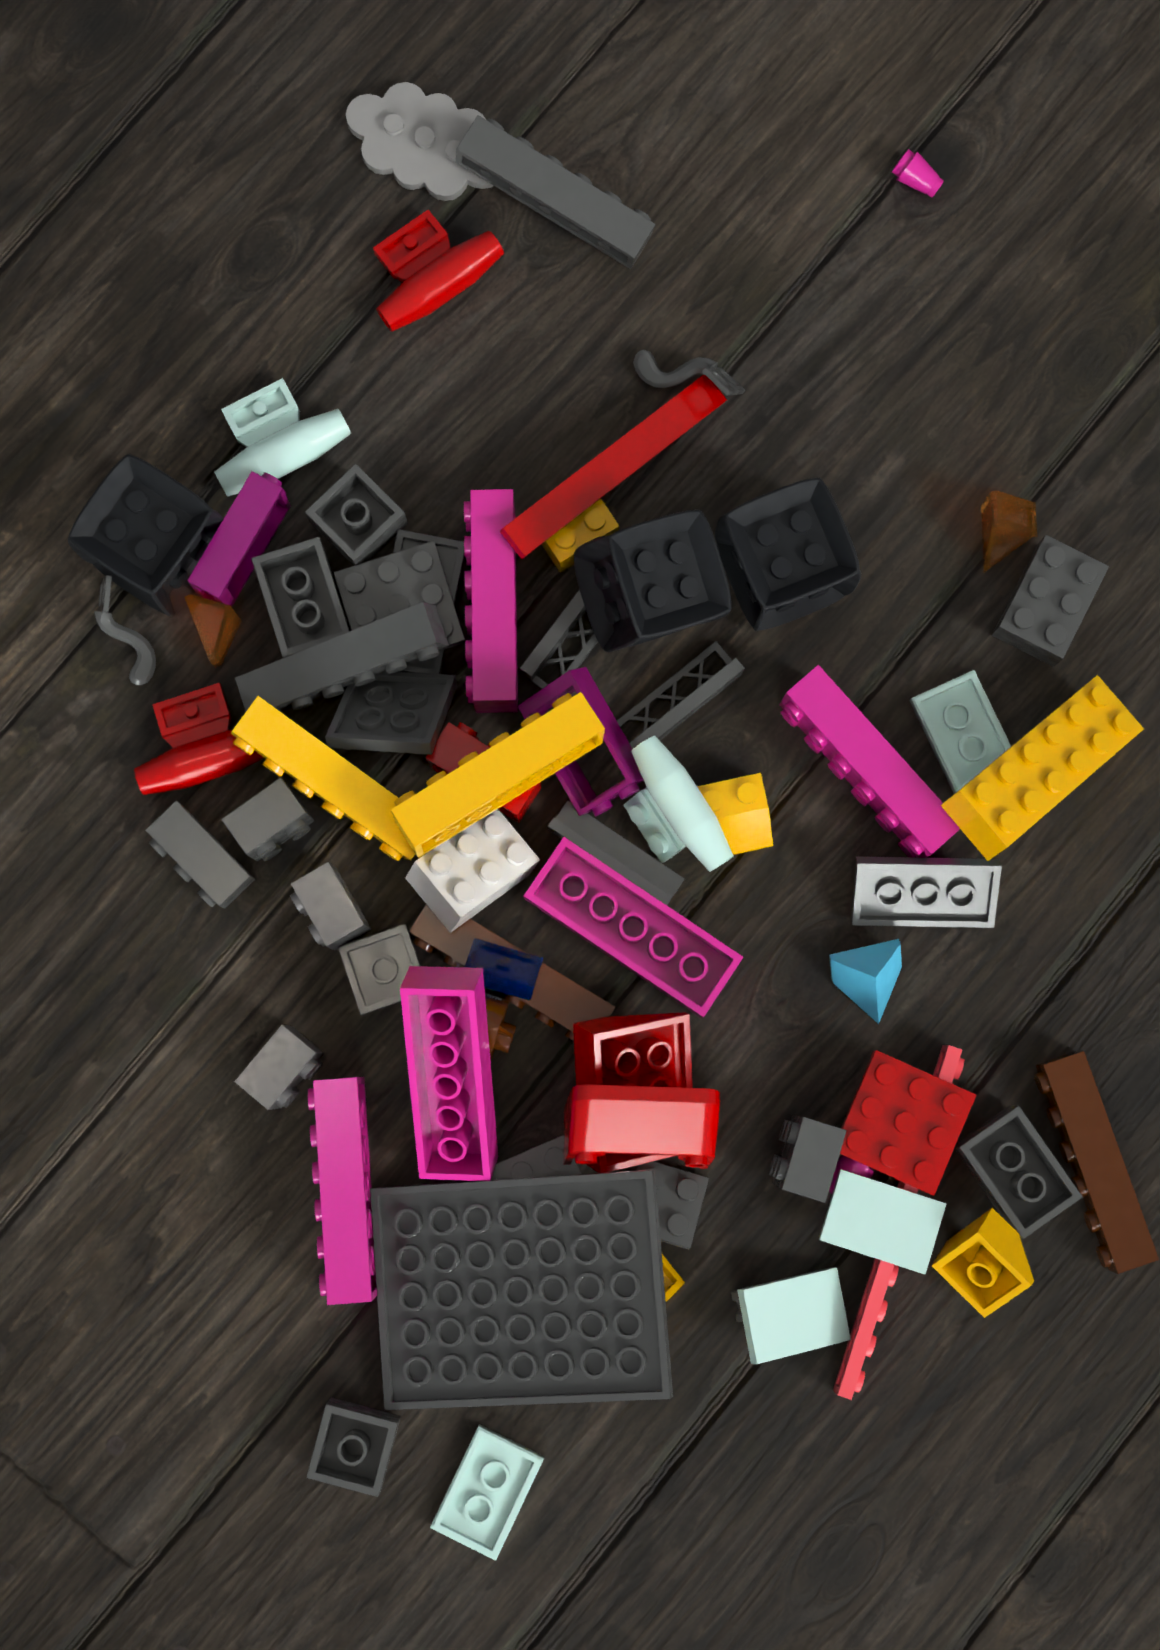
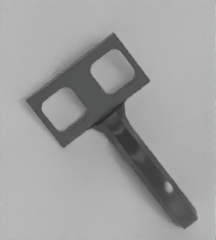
M647 350L637 352L633 361L635 371L639 377L653 387L668 388L677 386L695 374L702 373L727 396L743 394L746 391L722 367H717L718 362L710 358L697 357L671 372L661 371L654 356Z
M106 575L101 578L98 611H94L96 623L101 631L112 638L131 645L135 649L137 657L130 670L129 679L134 685L146 684L153 677L156 668L154 649L141 634L114 621L112 613H108L112 576Z

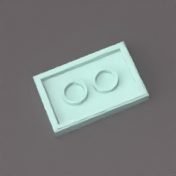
M975 670L909 700L954 794L1011 747Z
M840 1169L819 1240L926 1274L946 1203Z
M837 1267L825 1268L737 1290L751 1364H760L851 1340Z
M479 1424L430 1528L496 1561L544 1460V1456Z

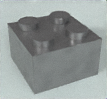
M327 862L291 883L295 892L290 897L300 914L309 915L313 924L309 925L308 928L318 945L321 944L322 947L326 946L335 951L338 947L371 930L340 873L331 863Z
M281 1025L234 1082L267 1110L278 1109L279 1107L287 1108L300 1091L296 1087L302 1079L310 1080L323 1065L319 1059L324 1052L294 1027Z

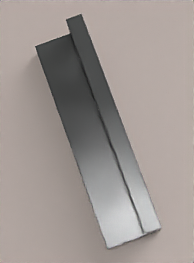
M580 590L520 667L521 675L540 689L548 685L538 677L545 666L560 664L562 675L569 670L578 669L598 643L593 629H583L582 617L586 613V608ZM579 622L580 631L571 632ZM586 635H593V636L590 638V640L586 643V642H585V636H586ZM581 636L583 649L577 656L563 657L561 644L564 640ZM558 650L559 658L551 659ZM572 662L565 671L564 663Z
M715 641L617 720L620 728L629 721L644 723L643 733L630 742L632 749L652 736H656L661 741L738 679L745 669L737 658L732 660L718 642ZM715 653L724 663L725 667L715 675L702 674L704 661ZM697 666H699L698 674L690 673ZM682 678L698 679L697 689L689 696H675L677 682ZM672 687L671 695H662ZM655 700L671 701L670 711L660 719L648 718L649 706ZM645 709V717L636 716Z
M570 801L565 803L557 817H553L548 825L549 832L561 840L563 837L567 838L665 905L669 904L685 880L591 815L579 816Z

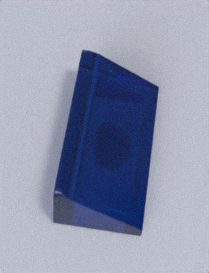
M474 938L464 967L483 968L485 988L525 1000H531L543 958Z

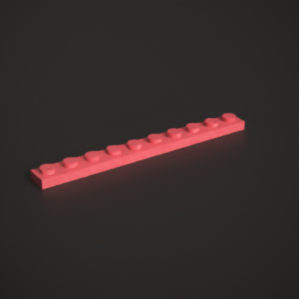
M942 1045L933 1076L951 1084L953 1078L959 1079L964 1066V1059L960 1058L962 1049L950 1045ZM899 1181L897 1188L917 1194V1188ZM874 1259L850 1334L851 1340L848 1341L833 1388L838 1396L852 1400L854 1391L859 1393L863 1386L865 1371L861 1369L865 1356L871 1357L874 1351L877 1337L872 1334L876 1322H882L885 1316L888 1302L883 1299L887 1287H893L899 1270L897 1265Z

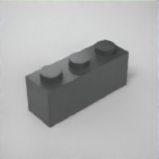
M175 801L145 830L152 837L148 843L162 857L168 853L177 862L173 869L186 882L193 879L201 887L197 893L211 907L217 904L225 909L255 880L227 849L178 801Z

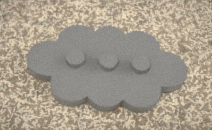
M408 82L393 85L388 89L383 98L377 95L364 94L354 98L348 105L346 111L348 128L354 136L363 140L361 147L363 161L368 169L374 173L381 175L393 173L396 181L403 188L415 190L425 187L431 196L442 201L454 200L461 196L467 185L479 189L494 186L455 162L456 149L477 115L485 119L483 114L477 110L470 108L457 109L452 98L446 94L435 93L425 96L420 87Z

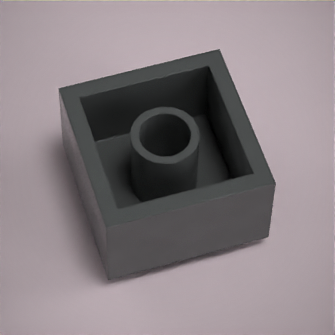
M357 464L349 469L305 511L310 523L353 566L368 562L397 535L398 529L402 530L408 524L405 512Z
M282 778L273 782L221 819L245 854L255 861H259L262 858L264 862L276 856L282 850L280 845L288 839L292 838L295 841L311 830L309 824L314 822V819L295 792Z
M331 1397L325 1406L306 1478L378 1497L385 1480L401 1416Z

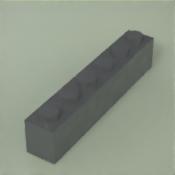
M477 115L456 149V163L629 269L633 267L653 233L655 223L651 222V218L645 212L639 209L632 210L625 206L614 193L599 190L592 185L591 180L581 173L573 174L568 171L557 158L551 155H542L534 150L533 145L522 137L517 136L515 138L508 134L493 119L487 118L485 120Z
M421 602L235 677L245 711L248 710L257 696L281 713L291 708L293 711L312 706V700L318 697L332 698L344 693L343 687L355 683V686H361L376 680L375 675L386 671L390 674L407 668L406 662L416 658L419 661L434 658L439 655V649L447 647L449 644L436 605Z

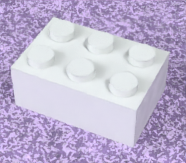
M497 809L416 860L405 879L451 933L528 877L540 859Z

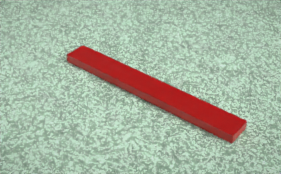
M703 374L503 527L500 533L521 559L525 558L720 407L727 399L718 387Z

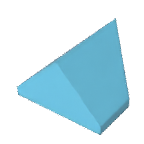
M899 939L829 955L833 984L878 1024L902 968Z

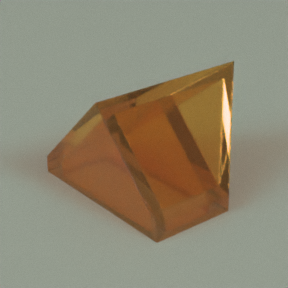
M997 490L989 493L981 505L984 572L1030 538L1037 537L1035 502Z
M192 594L187 595L185 600L207 657L215 668L221 666L242 620L231 605Z

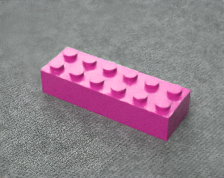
M513 489L470 490L471 501H464L466 532H471V536H464L466 564L471 566V571H465V592H467V600H472V605H465V626L467 627V634H472V640L465 641L466 662L468 669H472V676H466V697H468V703H474L476 713L518 712L516 552L500 533L503 527L515 519Z
M819 665L786 692L780 703L783 709L780 713L792 727L799 726L807 735L804 737L805 742L815 753L818 754L821 751L830 761L827 765L832 773L840 780L845 778L852 785L851 793L863 806L870 805L877 813L875 816L877 823L886 832L889 833L892 830L901 840L898 843L899 847L908 857L927 858L960 830L957 824L940 806L943 802Z
M565 837L562 838L524 894L526 901L700 1018L706 1015L743 959V956Z
M409 966L400 987L419 1179L491 1181L498 1160V1145L483 968Z
M365 1077L314 1080L313 1088H308L309 1110H315L316 1120L315 1125H310L311 1146L317 1147L318 1152L317 1162L312 1163L313 1183L320 1184V1197L315 1199L316 1221H322L323 1232L322 1236L317 1237V1254L319 1259L324 1258L325 1264L324 1273L319 1275L320 1295L327 1296V1305L372 1302L377 1296L370 1194L372 1184Z

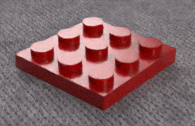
M874 1050L841 1126V1129L847 1131L840 1154L934 1196L974 1103L976 1094Z

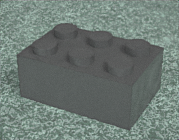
M1045 535L1036 545L991 636L1054 667L1064 658L1109 566Z
M319 537L251 558L283 658L351 631L325 548Z
M1009 1105L960 1139L955 1145L954 1150L997 1212L1019 1233L1021 1239H1025L1083 1198L1020 1106Z
M792 1114L791 1120H784L781 1127L779 1141L784 1143L780 1156L774 1154L770 1164L768 1175L773 1177L772 1184L782 1190L826 1203L847 1130Z

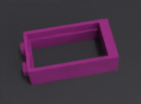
M251 471L187 580L198 596L227 612H230L255 569L251 558L263 555L291 507L286 491L281 487L282 482L266 472L260 476Z
M583 667L569 670L519 704L518 708L524 719L537 712L542 716L549 712L548 709L552 707V703L567 693L572 694L576 691L578 694L582 692L605 728L603 740L625 779L596 797L576 760L555 774L578 815L582 816L593 812L596 817L613 807L611 803L613 799L620 796L621 800L639 791L638 783L642 782L643 778L631 753L632 747L588 669Z

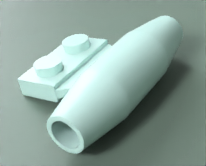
M282 378L221 409L238 443L247 448L214 471L227 497L240 492L251 471L260 476L266 472L279 479L318 459L348 437L351 432L339 409L299 421L300 410Z
M656 736L646 739L633 748L631 753L646 788L639 791L623 806L659 861L664 863L687 847L706 869L711 872L733 858L734 855L717 816L684 766Z

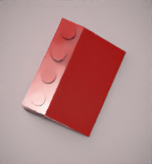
M682 1012L608 1016L573 1023L576 1086L619 1085L693 1088L690 1014ZM606 1153L605 1156L597 1158L596 1164L586 1165L598 1173H608L673 1157V1155Z

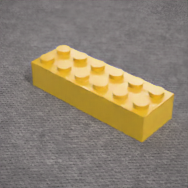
M1097 675L940 806L985 859L989 861L1008 848L1143 731L1144 728Z
M582 692L573 697L570 693L563 695L552 703L554 709L541 716L537 712L521 722L522 728L512 735H509L508 732L500 734L489 743L491 748L479 755L476 751L466 755L458 762L459 767L449 774H446L445 771L439 772L426 782L428 787L417 794L413 790L396 799L394 802L396 807L391 809L393 818L416 856L420 858L601 745L605 728Z
M257 696L232 730L231 734L236 737L233 744L250 756L256 751L266 759L262 765L280 777L285 772L295 780L292 786L306 797L311 798L315 794L324 801L321 807L335 818L341 819L344 815L353 821V824L350 826L353 831L366 840H371L372 837H375L382 842L379 849L395 861H400L401 858L411 860L415 853L395 823L391 809L396 807L394 802L398 797L261 697Z

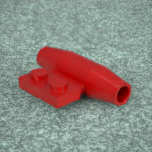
M429 209L373 247L374 254L394 279L396 278L403 282L376 310L391 332L430 315L473 285L504 254L501 244L494 234L488 230L451 248L448 233Z
M216 683L152 704L161 736L172 749L134 768V774L141 793L148 795L186 789L240 771L264 757L256 751L250 756L233 744L236 737L231 734L232 730H229L232 717L223 687L220 683Z

